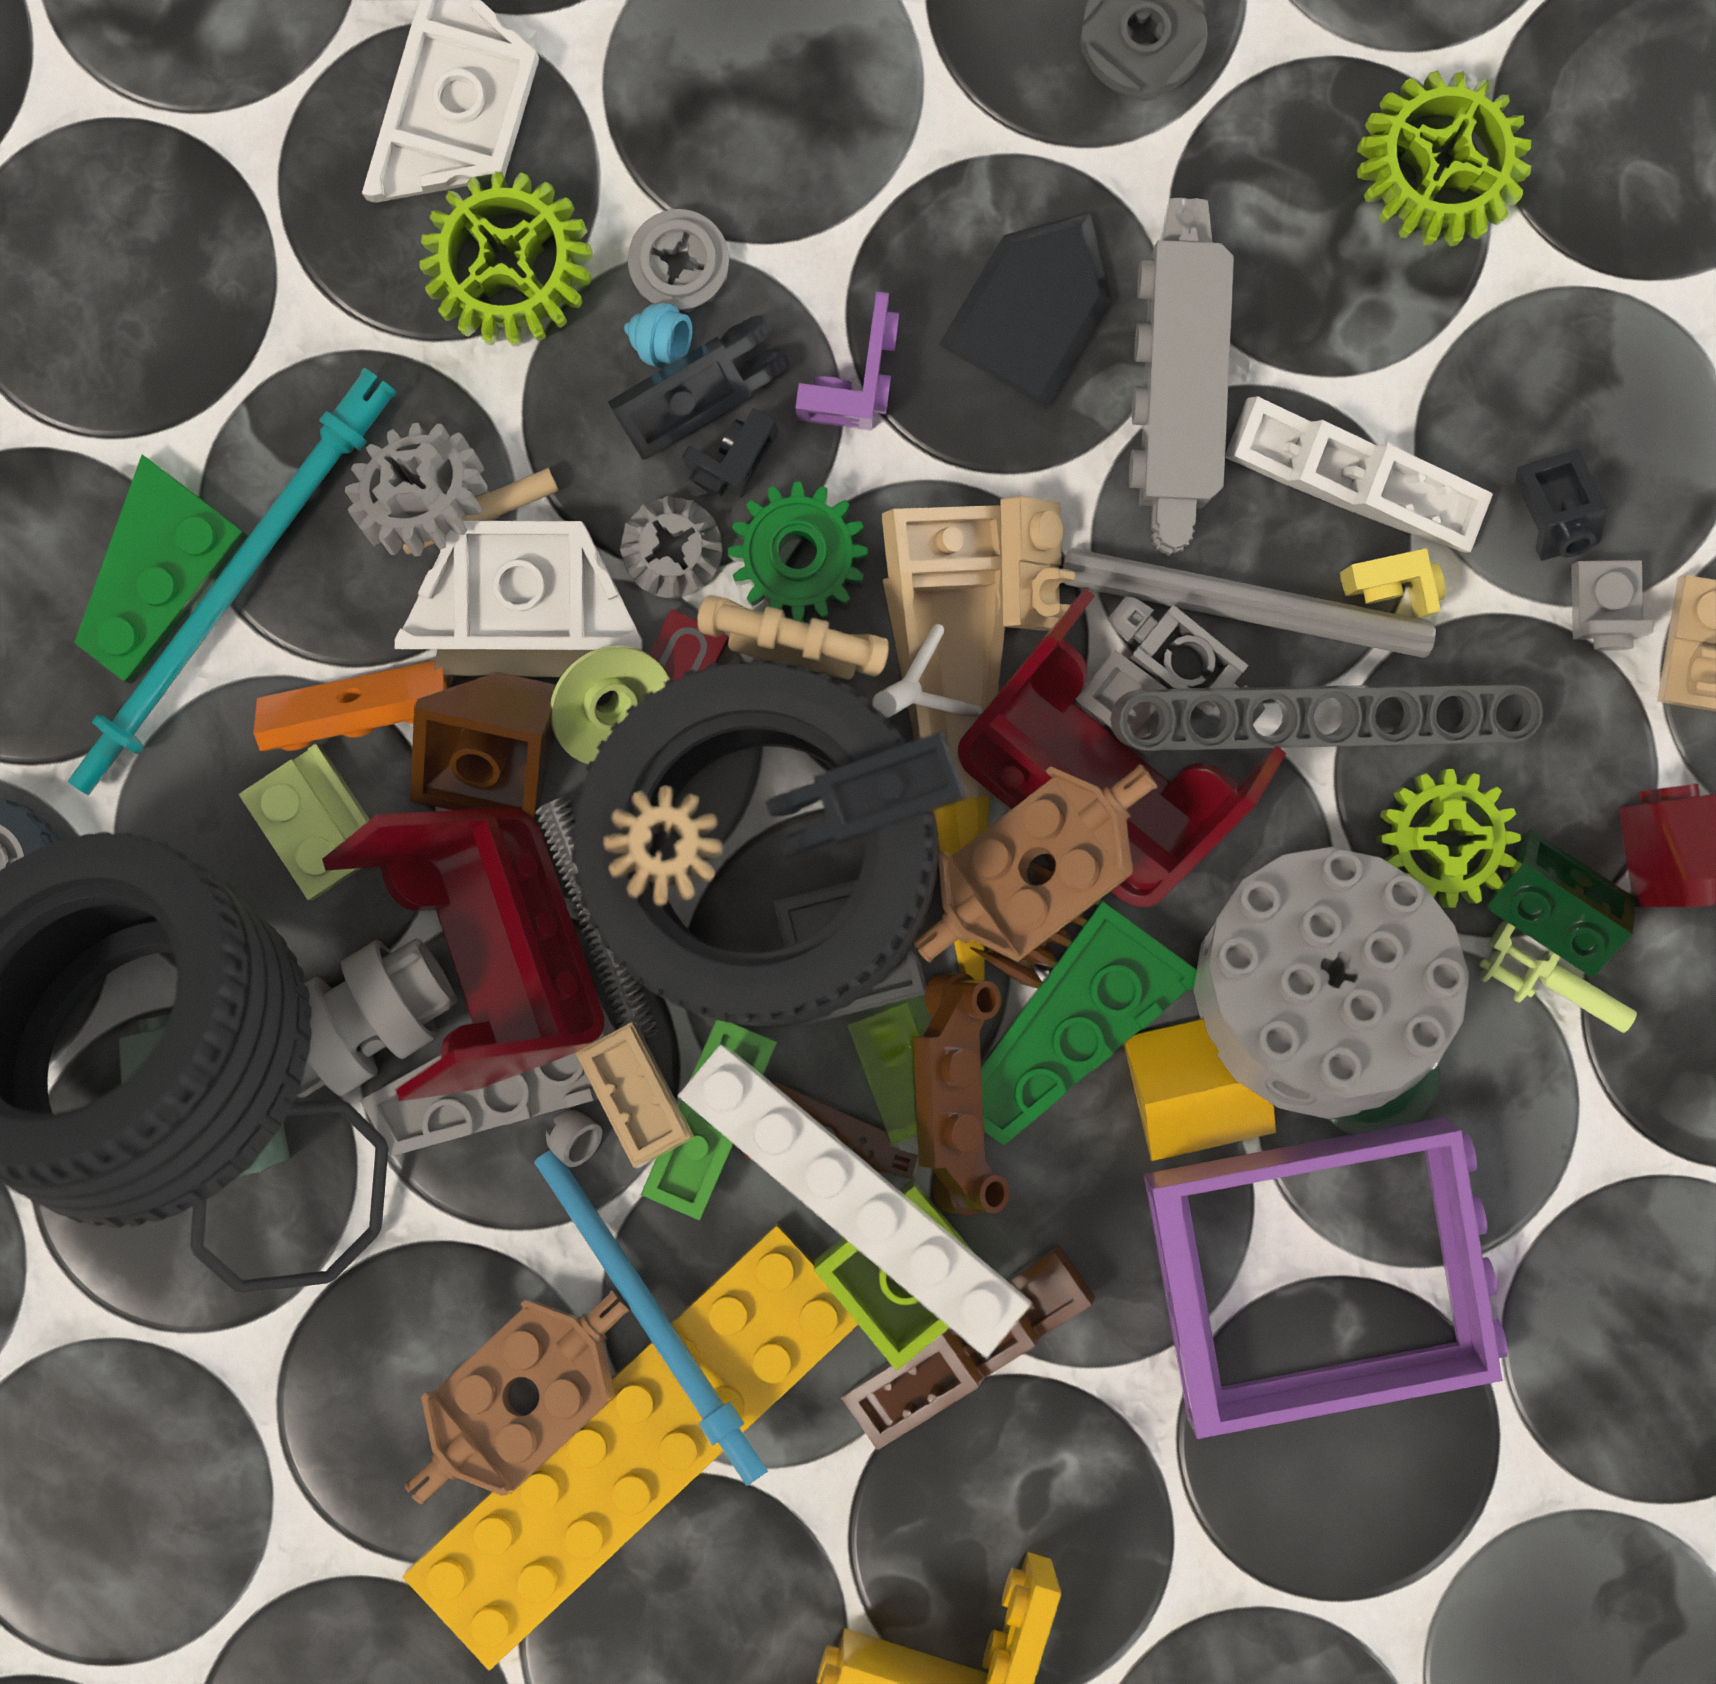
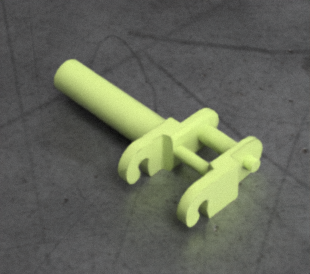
M1505 921L1499 924L1486 946L1493 950V953L1488 960L1483 958L1479 964L1483 968L1479 978L1481 981L1486 982L1491 977L1496 978L1515 990L1513 999L1520 1003L1526 996L1533 997L1536 992L1533 985L1539 978L1546 987L1620 1032L1625 1033L1631 1027L1637 1016L1636 1011L1557 964L1561 957L1554 952L1547 950L1541 960H1535L1512 946L1513 942L1509 937L1515 927ZM1506 954L1529 966L1523 978L1500 966Z

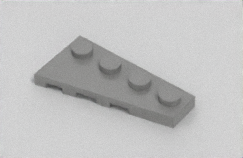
M599 996L598 999L604 1014V1029L596 1041L618 1030ZM573 1053L482 1089L399 1102L395 1089L441 1059L440 1055L363 1098L360 1102L375 1129L386 1139L390 1156H395L471 1135L479 1131L591 1102L598 1099L576 1053Z

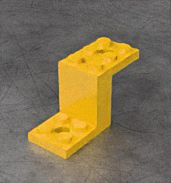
M1027 1552L1022 1569L1011 1568L1002 1596V1606L1007 1607L1003 1631L992 1630L984 1653L982 1666L988 1669V1673L844 1628L838 1648L831 1645L826 1646L816 1683L1034 1684L1061 1596L1052 1560Z

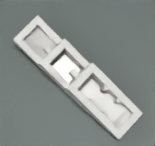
M1258 396L1246 399L1225 454V458L1290 487L1401 531L1464 553L1471 552L1493 493L1390 444H1372L1324 420L1311 422Z

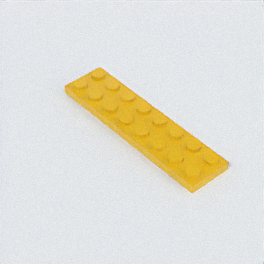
M778 1222L671 1322L724 1405L731 1402L745 1423L740 1427L742 1432L746 1431L858 1325L813 1270L814 1261ZM652 1341L612 1377L615 1397L512 1494L502 1496L490 1491L413 1563L402 1576L489 1671L723 1452L718 1443L713 1446L699 1427L698 1423L703 1419Z

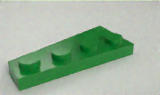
M1103 901L1093 910L1087 922L1072 939L1070 946L1066 947L1058 958L1056 966L1051 968L1042 980V986L1039 989L1036 988L981 1064L984 1132L1003 1146L1062 1098L1071 1087L1089 1072L1095 1070L1114 1054L1113 1052L1138 1031L1144 1029L1159 1017L1168 1006L1186 991H1190L1194 987L1197 972L1195 968Z

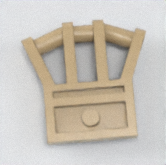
M708 595L702 601L698 613L699 631L702 634L716 637L729 632L728 646L734 652L770 662H775L776 660L784 661L788 665L795 667L799 665L806 666L814 673L820 674L823 672L835 678L849 680L854 676L856 670L860 673L876 677L881 673L888 655V641L885 638L872 634L841 633L829 629V622L812 618L810 624L785 618L783 610L766 607L763 613L750 610L728 598Z

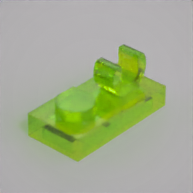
M905 1002L848 1024L892 1145L917 1136L913 1037L919 1036L908 1004Z

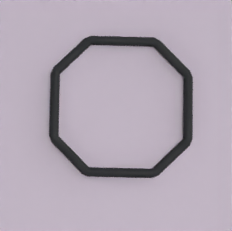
M340 1099L294 1102L287 1116L340 1112L375 1147L369 1228L326 1271L242 1280L204 1246L206 1200L197 1206H193L190 1247L194 1256L232 1290L240 1293H251L327 1284L335 1280L378 1237L383 1222L388 1145L386 1139L348 1102Z

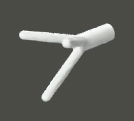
M935 624L932 627L904 679L888 686L875 695L873 707L886 717L896 714L911 704L978 718L982 713V708L978 705L922 691L918 680L944 634V627L942 625Z

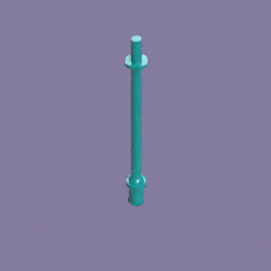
M363 368L360 376L332 413L328 411L323 413L318 420L323 424L320 428V441L113 720L103 715L96 714L91 722L103 733L68 779V782L86 795H90L124 748L136 754H141L144 745L134 735L340 456L351 453L354 448L361 451L368 442L363 436L391 398H394L397 394L391 386L382 381L369 400L365 401V397L378 381V376Z

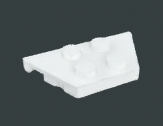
M481 0L418 1L362 194L366 200L377 203L468 186L467 181L470 177L477 178L480 184L491 182L492 174L495 171L502 172L505 177L539 57L533 47L514 30H509L499 21L496 13Z
M462 521L468 531L464 535L455 533L453 530L447 533L445 537L446 547L440 550L433 568L428 571L417 593L419 597L403 629L399 630L395 638V649L596 650L602 647L621 645L643 650V640L582 521Z

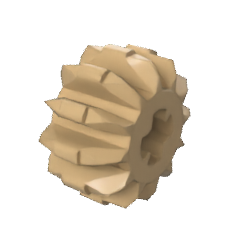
M670 787L660 788L659 807L651 808L643 792L635 793L632 796V801L639 815L638 818L619 809L612 815L613 823L629 835L613 834L606 836L604 841L605 849L613 853H629L615 860L610 865L611 875L614 878L622 877L635 870L637 873L630 881L628 887V894L634 898L643 892L648 881L656 883L654 890L656 905L666 904L668 897L667 884L675 883L680 896L684 900L692 898L694 896L693 884L687 874L691 873L702 881L710 882L715 871L708 863L698 857L719 856L722 851V843L720 841L699 838L716 827L717 820L713 814L704 815L691 821L690 817L696 811L699 799L695 795L689 794L683 800L679 810L671 808L673 794ZM658 831H666V839H669L671 833L679 838L680 841L675 845V858L673 860L661 861V853H658L655 859L647 854L646 851L652 845L651 834Z

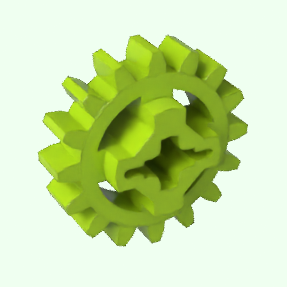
M1454 769L1440 770L1437 786L1427 773L1414 777L1417 793L1414 794L1404 787L1398 788L1393 794L1401 805L1400 809L1381 811L1380 817L1387 823L1392 824L1391 833L1376 836V843L1391 846L1392 855L1384 860L1396 868L1399 867L1402 872L1423 884L1433 898L1438 892L1442 908H1456L1459 892H1461L1463 898L1468 903L1482 901L1479 885L1482 884L1490 889H1499L1503 883L1495 872L1498 867H1514L1517 862L1512 856L1504 853L1506 844L1521 841V834L1505 831L1504 823L1516 815L1514 808L1498 810L1494 803L1498 800L1502 790L1498 787H1492L1479 792L1480 775L1476 773L1467 774L1460 784H1457ZM1433 799V803L1429 804V816L1418 827H1409L1418 809ZM1466 802L1478 811L1485 826H1480L1466 813ZM1448 829L1449 832L1458 833L1459 836H1471L1472 841L1459 842V845L1448 848L1446 845L1437 844V841H1424L1423 837L1437 835V832ZM1479 850H1486L1479 866L1471 874L1463 878V875L1467 874L1468 861ZM1410 851H1417L1430 864V875L1434 876V878L1427 875L1417 866Z

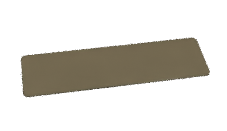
M437 649L434 670L443 667L444 675L487 676L500 672L518 677L561 678L564 672L576 660L593 650Z

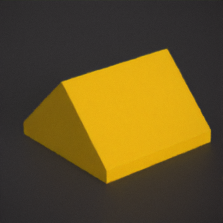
M1204 1019L1136 1033L1124 1043L1151 1161L1276 1133L1274 1105L1233 1078L1217 1055L1219 1049L1209 1037Z

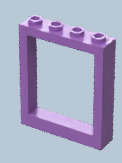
M1440 1117L1144 1174L1187 1419L1197 1439L1503 1381L1499 1358L1507 1357L1508 1349L1499 1319L1492 1318L1489 1297L1497 1295V1281L1490 1259L1488 1257L1482 1258L1479 1235L1487 1233V1220L1481 1199L1478 1195L1472 1196L1469 1172L1477 1170V1160L1473 1142L1468 1133L1462 1134V1131L1446 1117ZM1425 1150L1457 1342L1221 1386L1188 1195Z

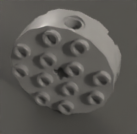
M1328 847L1284 854L1242 880L1201 944L1193 991L1200 1019H1204L1207 1033L1219 1049L1217 1055L1236 1081L1277 1108L1331 1119L1358 1114L1361 1110L1383 1106L1416 1085L1440 1061L1463 1023L1469 972L1455 925L1423 884L1380 857ZM1329 979L1334 982L1333 987L1327 984Z

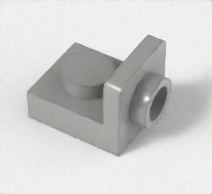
M1642 560L1578 561L1571 564L1573 640L1594 639V650H1628L1634 648L1633 639L1653 633V620H1643Z
M1114 650L1075 700L1112 729L1110 721L1112 708L1125 693L1138 689L1167 688L1118 651ZM1148 701L1140 702L1128 714V729L1136 738L1148 737L1157 728L1159 716L1153 704ZM1137 749L1147 758H1151L1157 752Z

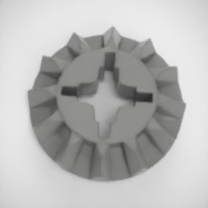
M684 209L660 212L646 220L632 238L628 251L630 276L640 295L653 304L668 303L675 305L678 308L677 310L690 312L707 301H713L716 293L724 281L727 280L729 252L726 241L717 226L697 212ZM685 238H689L687 242L689 259L697 264L698 268L703 269V271L696 268L693 271L683 269L679 278H675L674 284L670 285L669 265L662 261L660 256L654 255V253L662 256L665 254L675 255L678 252L679 246L683 247Z
M667 495L662 499L643 503L632 518L625 523L620 551L628 574L639 587L655 596L681 598L699 591L713 578L722 557V539L715 520L705 509L693 500ZM660 524L663 530H668L673 537L683 533L687 535L694 530L695 533L688 537L689 541L681 547L685 556L683 559L688 568L683 570L679 563H674L669 556L647 562V560L655 556L654 552L661 546L657 537L659 533L655 528L657 525Z

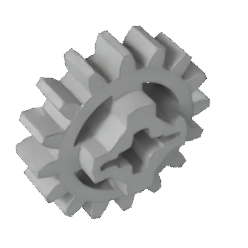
M412 423L409 436L400 438L398 433L392 429L387 432L389 444L381 449L373 444H369L366 447L372 458L368 464H353L351 470L360 482L345 487V493L353 503L348 508L349 514L373 546L382 542L389 554L396 555L403 545L406 544L414 557L421 556L424 542L431 540L441 550L446 547L444 534L453 530L455 533L464 535L468 531L461 520L465 514L480 515L482 508L474 496L487 492L488 486L480 475L485 469L463 435L458 432L450 437L442 424L437 423L429 435H426L419 423Z

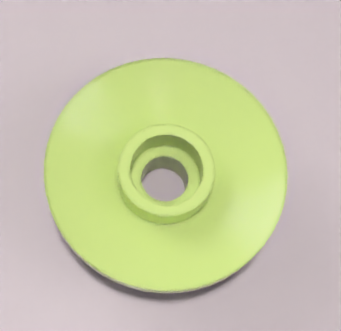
M615 645L602 647L580 657L564 672L553 691L550 703L552 706L551 726L556 739L565 751L578 761L588 764L590 760L594 762L599 753L597 747L601 740L606 741L612 733L610 730L612 725L616 721L619 724L628 715L626 711L632 704L636 707L645 700L643 695L651 690L655 693L665 687L663 683L669 680L666 671L648 653L630 646ZM613 690L612 697L606 704L596 705L603 694Z

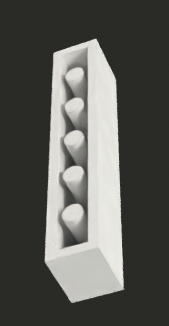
M720 1045L678 1095L692 1109L984 1357L987 1358L1031 1305L1032 1302L732 1049Z

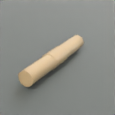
M549 467L497 490L475 497L482 508L480 515L465 514L461 520L492 521L500 518L503 514L559 491ZM433 541L424 542V548L433 545ZM404 544L403 549L407 555L411 554L410 549Z

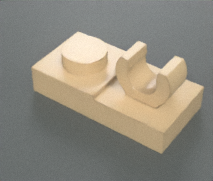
M1024 496L1001 499L1003 627L1047 631L1054 626L1070 607L1067 604H1060L1059 584L1064 581L1070 582L1075 580L1074 571L1059 569V566H1061V541L1063 538L1060 502Z
M1684 575L1677 579L1657 702L1716 712V580Z

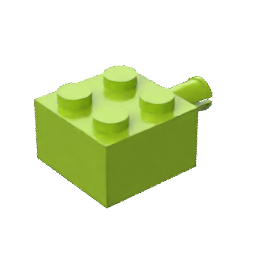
M913 1178L899 1189V1191L972 1251ZM843 1236L815 1258L813 1269L896 1371L950 1328Z

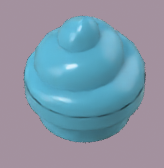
M668 303L651 304L642 313L635 314L630 319V322L624 325L625 333L629 336L632 347L638 352L640 359L647 365L662 368L679 360L688 353L692 340V323L689 316L681 314L675 305Z

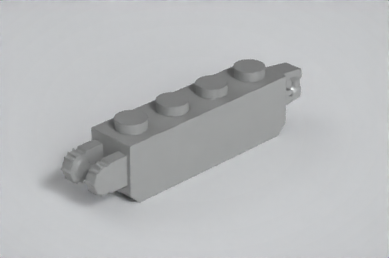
M1170 198L1166 208L1161 238L1157 240L1150 255V260H1140L1138 270L1137 296L1138 299H1148L1147 323H1137L1135 334V362H1145L1144 387L1135 386L1133 391L1132 425H1142L1141 450H1131L1129 488H1140L1139 506H1152L1151 530L1154 532L1151 535L1153 539L1152 545L1156 546L1155 551L1159 550L1167 554L1168 557L1178 551L1182 552L1184 550L1183 547L1189 545V541L1193 539L1192 534L1195 532L1192 527L1196 524V509H1202L1224 487L1234 256L1222 243L1212 242L1208 200L1198 198Z

